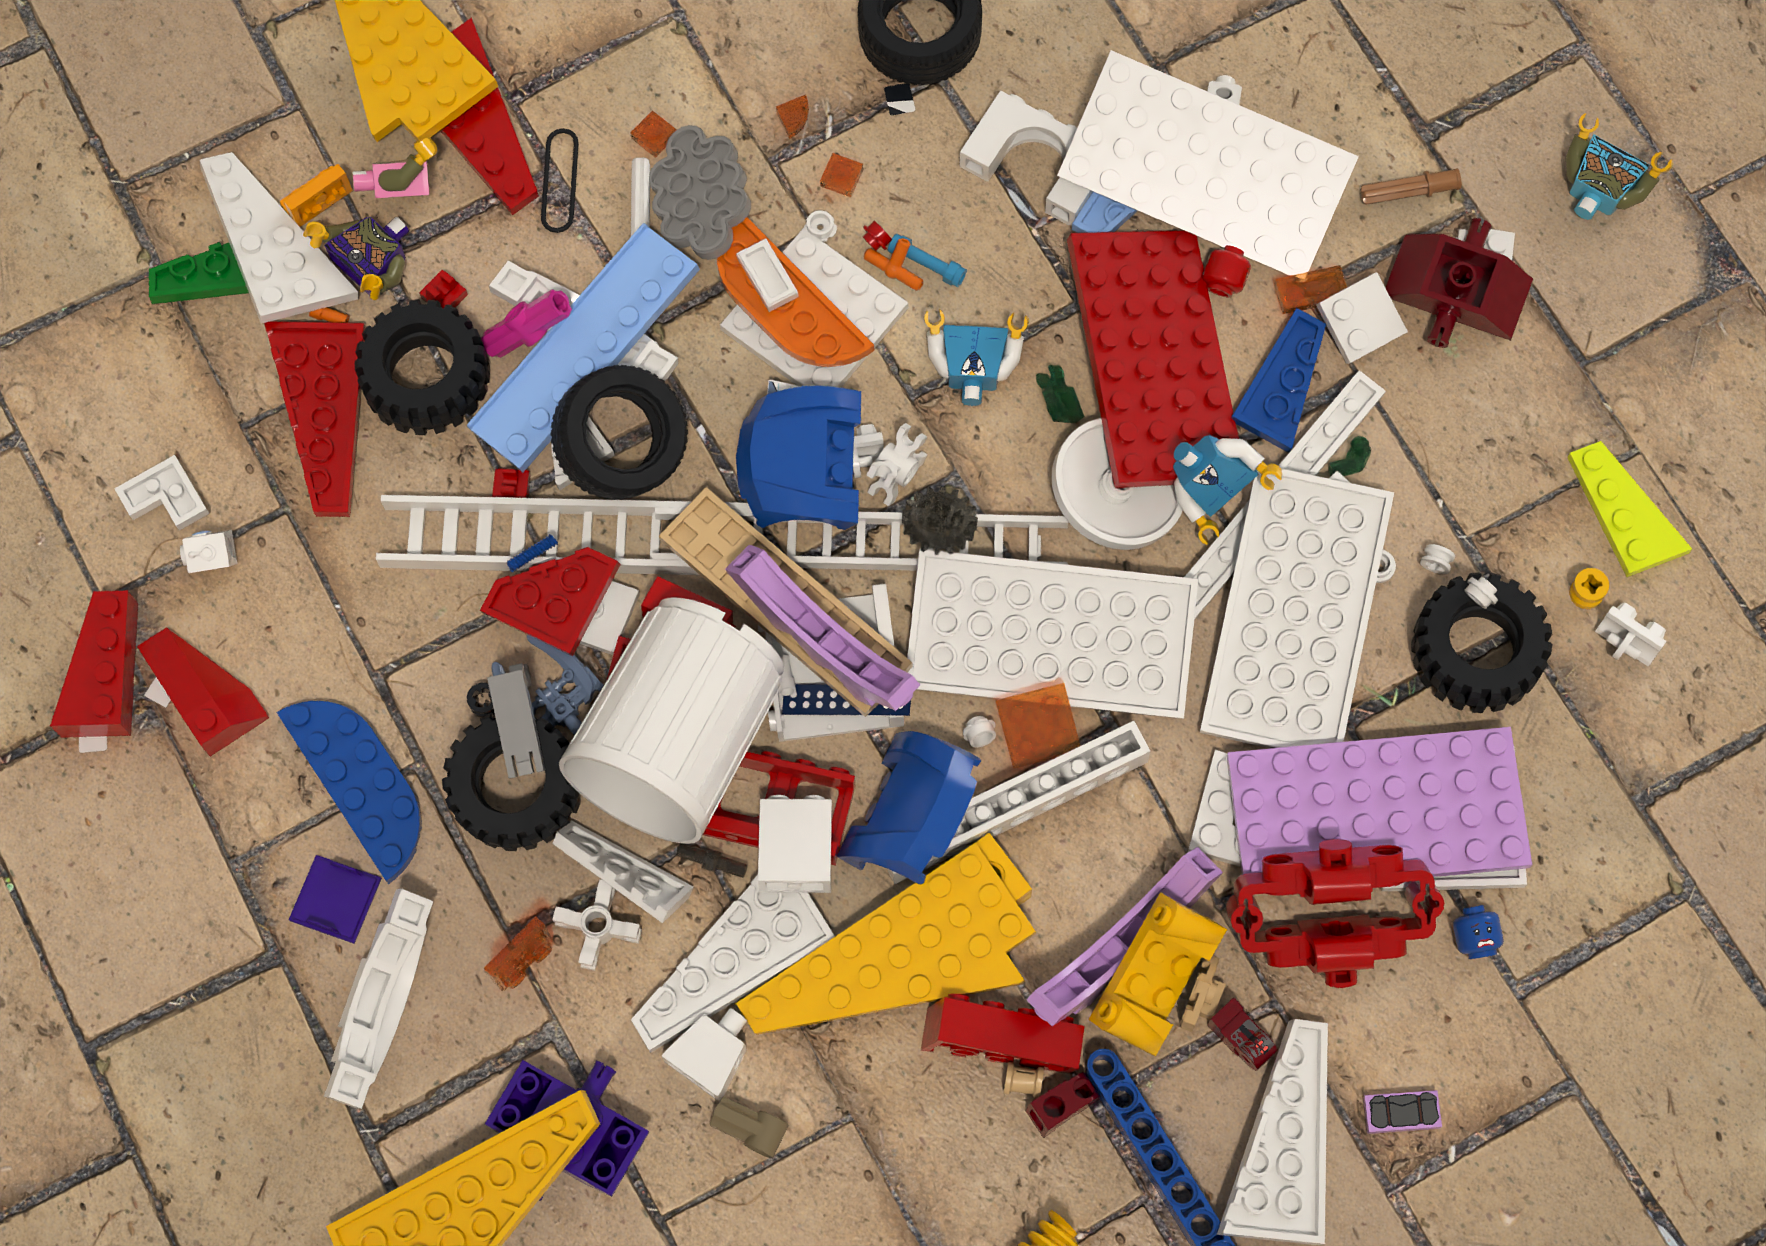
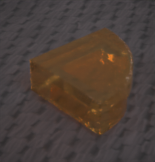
M806 94L776 106V113L789 139L797 135L804 128L808 120L809 107Z

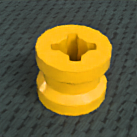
M1596 568L1583 569L1577 574L1570 586L1569 595L1571 601L1582 609L1597 607L1609 590V580L1602 571ZM1589 582H1590V584H1592L1594 587H1597V588H1596V589H1593V587L1589 585Z

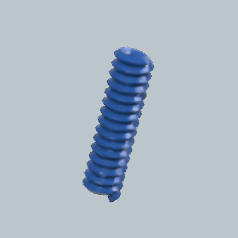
M549 534V536H546V538H543L534 546L531 545V548L528 547V549H525L516 557L513 556V559L507 560L510 571H516L532 559L534 560V558L543 554V552H546V550L549 551V548L552 549V546L558 545V542Z

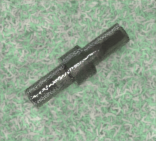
M680 843L676 856L702 864L703 869L715 873L717 870L744 878L748 868L747 864L723 857L722 852L710 848L705 851Z

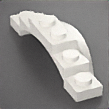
M507 261L489 285L491 293L514 306L522 301L529 304L552 289L564 292L569 298L570 306L580 296L534 271H526L510 261ZM643 334L617 365L640 367L643 370L651 371V374H656L659 379L666 381L678 365V357L660 348L656 341Z
M396 889L385 923L378 925L368 957L361 959L338 1025V1027L342 1028L331 1059L335 1066L324 1097L362 1109L369 1086L377 1077L402 1016L427 931L426 921L433 901L404 889Z

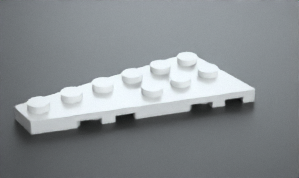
M757 875L737 901L731 904L698 942L697 947L687 958L683 959L676 967V971L662 987L655 991L631 1021L651 1053L686 1032L701 1016L711 1017L761 987L835 936L808 893L759 892Z

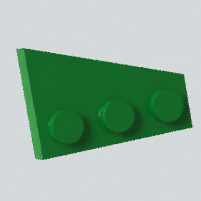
M220 242L208 246V251L193 257L186 254L150 268L149 298L151 303L159 304L249 293L230 243L221 245Z

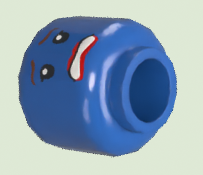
M1484 905L1462 909L1463 916L1453 921L1458 951L1462 954H1468L1469 959L1497 955L1496 949L1500 948L1504 943L1498 914L1492 911L1485 912Z

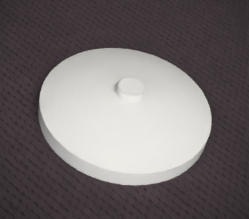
M1101 418L1089 421L1074 430L1061 445L1055 456L1052 467V488L1058 507L1067 521L1080 534L1099 545L1120 550L1146 547L1166 535L1182 514L1183 509L1177 501L1174 485L1114 487Z

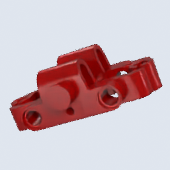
M1331 839L1319 843V850L1281 853L1263 857L1262 872L1243 874L1235 880L1234 895L1226 903V912L1245 951L1249 953L1266 952L1267 964L1273 967L1308 966L1314 974L1325 973L1326 985L1335 988H1346L1357 984V970L1374 969V960L1405 956L1407 954L1406 940L1425 939L1433 935L1436 929V917L1444 910L1445 903L1426 864L1421 860H1403V848L1396 845L1352 848L1350 841ZM1403 882H1410L1406 887L1405 896L1415 913L1414 918L1402 919L1393 916L1370 918L1369 915L1299 920L1297 924L1273 926L1266 930L1258 931L1263 924V915L1256 899L1253 897L1255 894L1274 896L1299 894L1300 898L1304 897L1309 904L1315 905L1371 900L1373 888L1400 885ZM1426 890H1427L1428 893H1429V895L1426 896V897H1424V895H1426ZM1244 901L1249 910L1246 911V917H1244L1245 927L1240 918L1243 915V910H1245Z

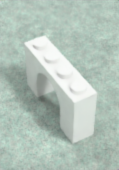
M1000 90L960 151V167L988 182L1006 154L1014 147L1027 142L1046 144L1054 148L1064 160L1077 127L1070 124L1065 125L1055 120L1049 112L1042 109L1037 110L1027 105L1019 96L1014 94L1008 95ZM1059 178L1046 198L1045 213L1072 227V223L1093 191Z

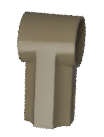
M724 1096L718 1103L710 1122L711 1127L744 1142L747 1148L773 1159L789 1126L785 1121L767 1112L759 1111L758 1113Z

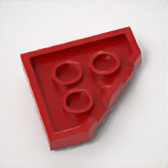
M586 547L562 559H552L530 567L526 572L512 577L508 575L495 580L480 611L497 621L573 656L621 564L611 557Z

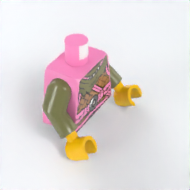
M427 137L419 143L417 141L413 143L414 148L418 152L415 156L410 154L406 160L375 162L372 163L373 170L354 171V191L375 190V198L429 195L427 160L436 155V144L432 138Z

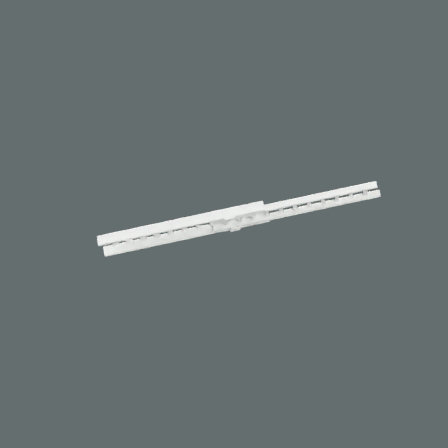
M381 495V503L385 510L411 512L407 554L376 553V561L380 568L510 571L507 560L513 559V556L516 557V555L525 551L528 513L549 514L547 536L549 534L552 535L557 542L559 538L560 514H584L581 549L591 548L593 515H618L615 558H613L621 564L617 573L699 575L675 553H659L661 520H674L692 501ZM725 502L747 522H754V528L763 535V528L756 524L757 519L753 516L748 503ZM426 511H445L441 554H422ZM460 512H479L476 555H457ZM858 512L856 557H831L832 525L810 520L782 521L788 522L787 556L801 568L917 571L918 558H899L900 525H926L925 550H934V526H960V553L968 554L969 526L995 527L994 557L1003 558V527L1029 528L1028 561L1041 559V535H1038V528L1068 529V521L1064 516ZM494 513H513L510 556H491ZM627 515L652 516L650 559H625ZM797 523H823L822 556H796ZM866 524L891 525L890 558L865 557ZM555 545V547L552 546V549L549 548V551L546 550V557L534 558V560L532 559L516 571H528L530 567L564 557H557L558 545ZM1037 561V562H1046V563H1055V564H1065V565H1068V562Z

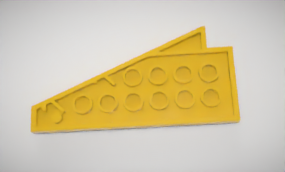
M335 0L369 128L376 142L380 141L401 124L418 143L424 138H431L498 87L496 79L420 0Z
M975 842L927 874L923 884H912L738 1001L736 1005L754 1033L759 1035L938 1001L948 997V994L951 993L969 995L1017 986L1026 981L1007 953L1035 935L1036 931Z
M577 1091L327 1225L326 1228L333 1245L502 1246L599 1127L600 1122L586 1091Z

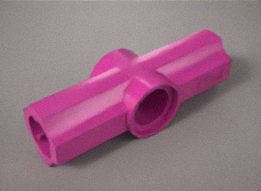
M552 289L529 304L525 301L520 302L509 311L504 320L484 331L481 340L486 353L491 357L497 356L501 358L523 344L527 347L534 345L545 335L550 327L558 324L570 315L572 308L569 304V298L561 290L555 291Z

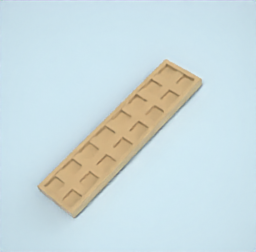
M707 487L659 535V539L663 544L864 717L879 703L870 706L856 700L831 670L817 665L790 634L778 630L772 625L727 573L725 568L748 545L763 549L815 604L863 645L907 673L913 667V663Z

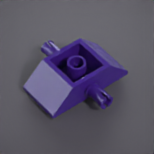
M522 1060L485 1125L499 1134L577 1091L585 1090L600 1125L562 1172L612 1197L649 1134L647 1129L601 1104L602 1102L599 1099L613 1075L616 1074V1071L607 1065L605 1067L604 1063L596 1060L581 1089H574Z

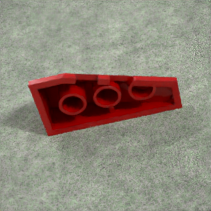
M167 627L137 646L181 717L210 757L269 719V716L250 688Z

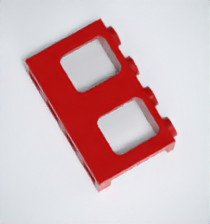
M763 751L761 755L746 752L739 767L765 772L770 775L765 799L772 795H784L789 797V799H795L798 785L801 782H810L838 790L839 795L832 818L831 865L836 866L837 855L840 851L856 787L855 776L850 775L848 770L840 767H830L829 770L818 768L813 762L804 759H796L795 762L782 760L780 755L773 752ZM721 799L703 836L759 848L760 815L751 817L725 811L721 808Z

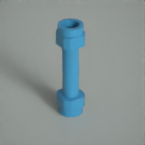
M899 234L894 235L888 246V252L893 254L898 239H907L910 242L906 255L907 258L943 276V282L950 286L953 285L958 288L962 284L967 270L961 267L960 264L954 261L947 264L913 246L910 238Z

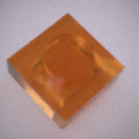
M652 110L630 134L632 140L656 158L666 148L669 137L677 129Z
M832 153L820 180L821 187L852 197L864 170L863 163Z

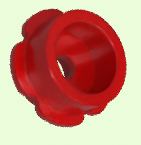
M875 220L868 227L864 225L863 229L867 233L862 237L875 251L880 247L886 250V246L892 240L886 231Z

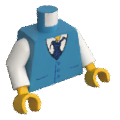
M939 309L940 319L936 323L928 321V311L926 310L923 318L926 325L930 327V331L927 332L929 359L938 374L948 379L950 388L962 389L961 402L964 405H980L982 403V390H996L998 381L1006 380L1019 364L1024 340L1021 333L1028 327V316L1025 315L1024 326L1021 328L1013 325L1014 313L1009 316L1007 325L1011 330V334H1008V328L944 325L942 331L940 327L943 325L945 317L941 309Z
M1208 435L1204 436L1194 446L1188 442H1182L1174 451L1176 462L1173 469L1177 475L1174 487L1177 501L1192 523L1195 521L1199 526V539L1206 545L1209 543L1203 531L1208 528L1213 529L1217 537H1219V527L1216 522L1206 520L1205 514L1210 517L1259 475L1257 471L1261 473V485L1267 490H1273L1275 484L1266 475L1273 474L1279 480L1282 479V469L1276 464L1266 465L1263 462L1265 458L1243 439H1218Z

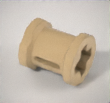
M1008 1061L1004 1094L1009 1095L1011 1092L1031 1094L1034 1098L1040 1097L1044 1067H1038L1037 1069L1018 1067L1014 1065V1062Z

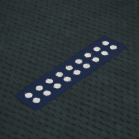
M795 684L796 692L789 696H783L782 715H862L827 684ZM911 700L896 711L878 704L868 715L910 716Z

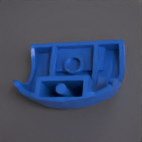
M802 386L770 393L757 400L750 414L744 419L740 429L736 466L741 498H746L753 516L757 519L756 524L764 528L782 521L810 520L824 522L836 526L838 529L846 530L858 524L859 490L853 489L854 427L861 424V391L831 386Z
M915 731L896 733L881 763L892 769L893 772H888L880 785L881 796L878 802L874 803L866 814L865 822L868 823L867 826H851L837 858L859 870H863L866 862L873 863L894 871L917 884H923L926 875L922 873L932 856L940 858L944 855L963 820L977 784L976 779L971 776L973 765L978 767L981 759L956 745Z

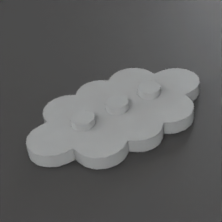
M692 125L684 126L676 130L669 137L666 144L667 157L658 161L650 170L649 185L656 194L652 202V209L662 221L660 225L661 234L666 241L675 248L691 246L697 256L702 259L711 260L727 252L733 242L732 227L743 222L749 215L751 200L743 189L747 181V175L740 164L737 163L738 151L730 139L725 136L707 138L701 128Z

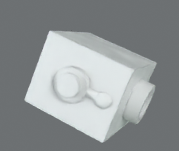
M205 530L182 539L183 545L180 546V555L183 565H187L188 573L225 568L238 564L232 530L214 533Z

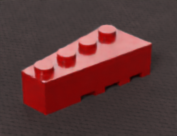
M128 590L93 591L50 727L61 738L131 736L138 603Z
M954 993L948 994V997L942 998L927 1008L921 1051L934 1053L935 1047L942 1046L950 1048L952 1056L966 1058V1056H978L980 1052L985 1053V1058L991 1062L1008 1063V1061L1014 1062V1058L1020 1059L1019 1065L1022 1067L1035 1069L1044 1067V1070L1067 1074L1079 1069L1085 1026L1074 1024V1019L1067 1016L1054 1026H1051L1047 1021L1041 1019L1034 1009L1018 1008V1012L1004 1009L1005 1005L1000 1002L983 1001V1005L969 1002L970 997Z

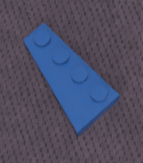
M1296 308L1231 417L1240 427L1290 453L1293 447L1326 323Z

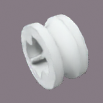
M1426 545L1424 552L1427 556L1421 558L1420 564L1431 572L1448 574L1451 570L1449 563L1454 561L1455 554L1440 545Z

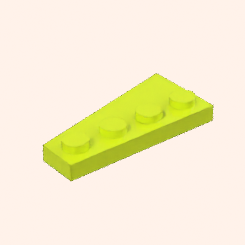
M1602 441L1569 453L1567 458L1626 577L1691 552L1692 548Z

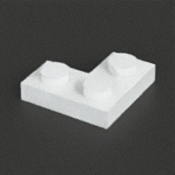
M175 455L114 488L132 520L164 504L180 531L209 514Z

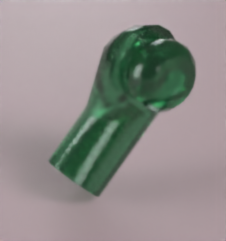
M1363 436L1353 438L1346 458L1328 463L1330 477L1336 471L1343 477L1361 472L1371 455L1369 440Z

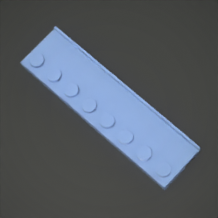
M643 223L570 306L572 308L570 315L558 324H555L469 421L467 427L523 473L550 443L552 436H550L552 430L551 423L553 422L552 417L564 393L586 375L604 367L617 365L700 270L697 263Z

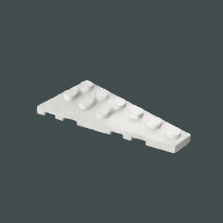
M232 152L200 159L201 171L261 324L358 300V291L319 248L311 247V239L308 236H303L304 231Z
M1300 1019L1288 1021L1217 1235L1311 1245L1325 1244L1328 1023Z

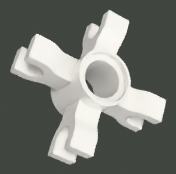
M907 423L900 426L897 432V445L889 443L880 453L876 462L871 465L867 476L871 479L875 476L880 477L878 481L870 486L867 493L874 496L879 492L880 488L885 489L887 497L883 503L887 506L895 502L898 496V484L905 487L914 477L918 468L922 466L928 455L923 451L919 454L914 453L916 449L925 443L927 436L921 433L915 438L914 442L908 438V431L911 426Z
M600 879L594 906L586 908L582 913L556 906L552 919L555 922V926L581 930L583 932L585 941L578 963L581 964V968L593 971L596 969L602 944L609 942L612 937L639 944L642 932L640 924L612 919L609 911L616 889ZM603 918L607 923L602 931L594 933L588 930L589 923L593 919Z

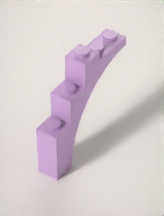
M748 545L725 568L727 573L776 629L790 634L817 665L831 670L856 700L870 706L879 703L896 711L912 699L913 692L920 686L914 676L881 658L843 629L815 604L763 549Z
M1198 847L1183 855L1167 874L1109 931L1065 969L1037 988L1027 998V1001L1034 1007L1036 1014L1051 1026H1054L1070 1014L1074 1013L1076 1015L1091 1005L1108 986L1159 893L1161 892L1184 906L1191 908L1223 872Z

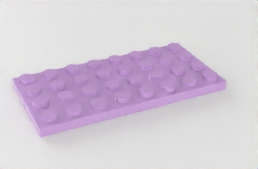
M1511 727L1227 753L1242 875L1262 872V858L1265 856L1319 850V843L1331 839L1350 841L1352 848L1377 845L1399 846L1403 848V860H1421L1426 864L1433 877L1527 869L1532 866Z

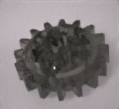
M941 486L939 492H934L931 487H927L926 495L917 491L914 493V501L907 499L905 510L902 513L903 534L910 535L909 543L911 545L920 542L922 552H925L930 547L933 548L934 555H939L940 549H945L949 555L953 554L954 546L963 550L965 549L966 540L973 541L974 531L977 530L978 522L976 506H969L970 498L968 496L961 499L958 498L959 490L957 489L949 494L946 493L945 486Z

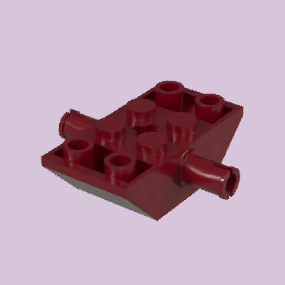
M1471 219L1464 241L1444 234L1405 235L1385 288L1392 300L1437 315L1430 335L1427 338L1431 345L1435 346L1438 335L1441 333L1442 337L1438 347L1447 348L1456 322L1510 341L1512 339L1533 278L1507 256L1483 248L1489 231L1492 228V225L1484 220L1481 231L1477 232L1481 219ZM1457 279L1464 281L1463 284L1457 283Z

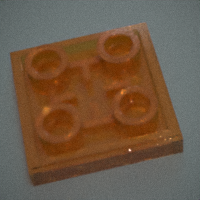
M1064 682L996 700L1013 769L1057 758L1081 746Z
M535 916L484 967L490 979L501 991H505L508 987L511 989L517 987L527 975L525 970L534 961L536 963L542 962L552 951L553 948L550 945L553 943V939L545 924Z

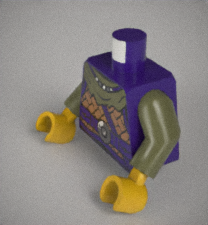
M371 217L331 226H323L315 221L307 224L303 236H313L310 241L311 247L319 248L322 241L326 243L324 246L330 260L360 287V292L363 293L365 291L372 300H377L380 293L398 286L401 282L406 257L398 241L409 232V229L398 217L393 218L383 228Z

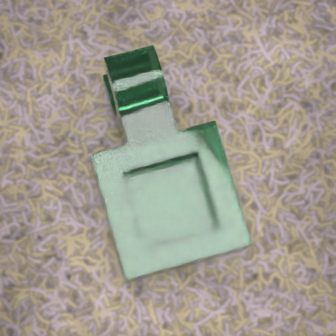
M1049 365L1050 378L1048 374L1038 373L1036 375L1037 384L1042 389H1045L1042 393L1047 404L1048 413L1051 415L1053 422L1077 423L1085 416L1074 387H1067L1064 371L1060 365Z

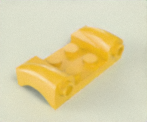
M1160 892L1088 1020L1103 1031L1156 1057L1173 1027V1024L1166 1020L1201 957L1210 961L1227 929L1212 919L1193 911Z

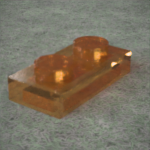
M1341 265L1275 279L1274 283L1283 314L1292 313L1296 308L1300 310L1316 308L1317 303L1347 288Z

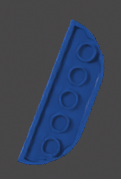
M307 701L293 704L276 712L385 881L390 884L403 873L417 851L416 846L419 840L420 829H422V818L415 794L369 724L360 715L340 704L327 701Z

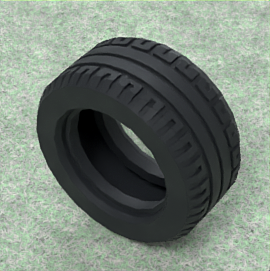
M859 0L858 31L861 47L867 59L872 62V65L879 72H883L886 77H890V79L913 85L939 83L941 80H947L949 77L955 76V73L961 72L967 66V63H970L978 50L982 33L981 0H936L943 3L953 13L955 22L951 29L939 39L926 43L906 41L896 36L887 27L885 22L887 15L893 7L903 0Z
M614 365L601 368L586 375L564 393L552 417L553 422L551 423L552 430L550 436H552L553 453L555 452L556 460L559 462L558 465L563 469L562 472L568 476V479L574 482V485L581 487V490L584 492L588 491V494L596 495L599 498L622 500L649 492L671 477V474L680 465V460L683 459V453L687 447L688 429L686 426L688 424L685 421L686 414L683 412V406L679 403V397L675 396L676 393L670 389L671 387L668 384L664 383L663 379H659L656 374H651V371L643 370L640 367ZM617 396L630 400L645 413L651 425L652 443L649 454L640 466L632 469L615 468L605 464L592 451L587 442L585 426L589 411L601 398Z

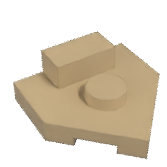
M1212 956L1210 961L1203 960L1179 1024L1181 1025L1180 1028L1193 1032L1199 1016L1210 1020L1215 1015L1226 985L1213 979L1220 958Z

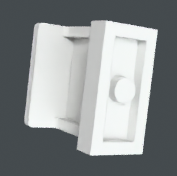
M772 795L768 799H760L759 892L831 893L832 799H825L819 795H809L804 797V799H789V797L784 795Z

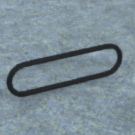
M565 128L556 129L547 137L545 150L541 222L545 229L554 233L564 232L569 229L574 219L579 142L576 134ZM565 133L570 135L574 142L569 219L564 226L554 228L546 222L550 149L554 136Z

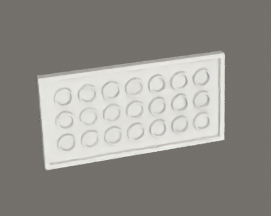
M1111 50L1057 176L1223 248L1226 245L1237 247L1244 251V257L1304 281L1359 156Z
M1282 469L1281 480L1273 474L1266 475L1275 484L1273 490H1267L1261 485V473L1257 471L1259 475L1253 480L1200 733L1266 748L1344 742L1394 492Z
M919 549L907 656L913 663V667L908 673L913 675L920 684L916 690L1184 719L1199 579Z

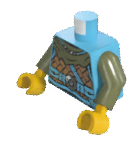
M1584 113L1578 122L1580 132L1574 135L1565 161L1567 179L1573 184L1570 194L1579 199L1574 211L1579 217L1591 220L1597 210L1606 215H1612L1617 208L1625 210L1643 202L1659 182L1658 176L1660 173H1666L1672 169L1673 160L1671 159L1665 168H1658L1657 160L1663 154V152H1658L1653 155L1651 159L1652 169L1648 171L1649 164L1598 136L1593 135L1590 140L1588 136L1598 128L1599 119L1597 117L1593 128L1586 129L1582 126V120L1586 115Z

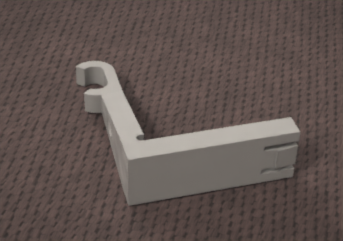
M521 663L509 666V673L487 677L508 778L510 779L518 777L517 769L519 776L534 773L530 752L533 753L536 771H546L528 690V687L532 685L528 664Z

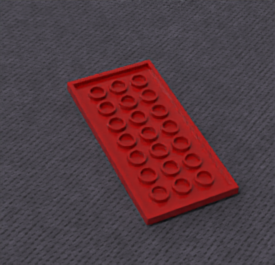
M1186 231L1071 233L1067 238L1114 487L1174 485V481L1177 478L1173 469L1176 462L1174 451L1180 443L1188 442L1194 446L1204 436L1208 435L1218 439H1239L1236 422L1231 419L1233 408L1209 292L1206 288L1207 283L1202 279L1204 268L1197 236Z

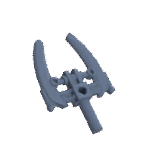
M527 635V639L532 645L547 653L564 669L561 679L555 680L553 683L548 680L545 682L547 686L545 690L542 691L538 688L535 691L538 696L531 703L534 716L536 709L546 704V713L542 718L550 722L553 727L556 725L567 726L575 735L582 723L577 717L579 715L578 706L583 702L585 705L591 702L594 692L597 690L601 691L604 684L599 681L588 666H584L574 655L570 656ZM492 663L493 676L506 673L500 663ZM574 682L577 686L568 694H560V691L563 690L562 687L567 683Z

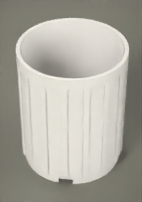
M676 597L661 600L655 609L646 613L560 759L559 768L565 779L576 791L612 817L654 837L676 843L690 844L699 841L776 698L781 688L779 686L782 680L781 675L784 671V665L776 650L747 625L743 624L739 631L722 621L725 612L701 602Z

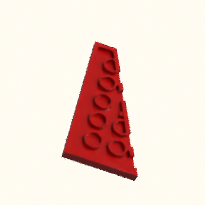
M471 17L451 31V33L494 77ZM498 87L440 130L512 215L539 197Z
M266 322L264 325L277 368L288 417L293 429L297 451L302 463L313 512L316 517H350L361 387L357 381L358 376L355 372L354 361L358 359L355 353L358 342H365L362 333L366 327L364 323Z

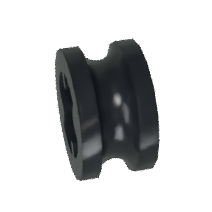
M478 683L472 686L467 694V703L471 711L478 717L495 714L492 702L488 706L484 703V707L481 708L475 699L479 694L483 697V693H488L492 701L488 683Z

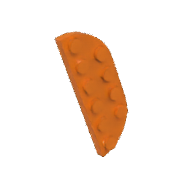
M748 217L740 224L732 227L733 242L731 247L725 254L717 258L721 282L733 301L785 353L806 364L836 367L861 360L875 350L874 344ZM764 239H767L799 295L798 298L771 312H768L736 253Z

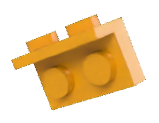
M337 164L321 171L310 181L292 191L280 201V204L296 224L301 227L353 190L346 173Z

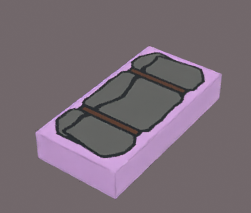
M1438 1090L1365 1095L1363 1097L1367 1134L1431 1130L1442 1127Z

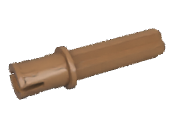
M1458 168L1436 173L1424 171L1423 175L1362 185L1360 195L1363 204L1366 205L1420 195L1432 197L1433 193L1461 189V175Z

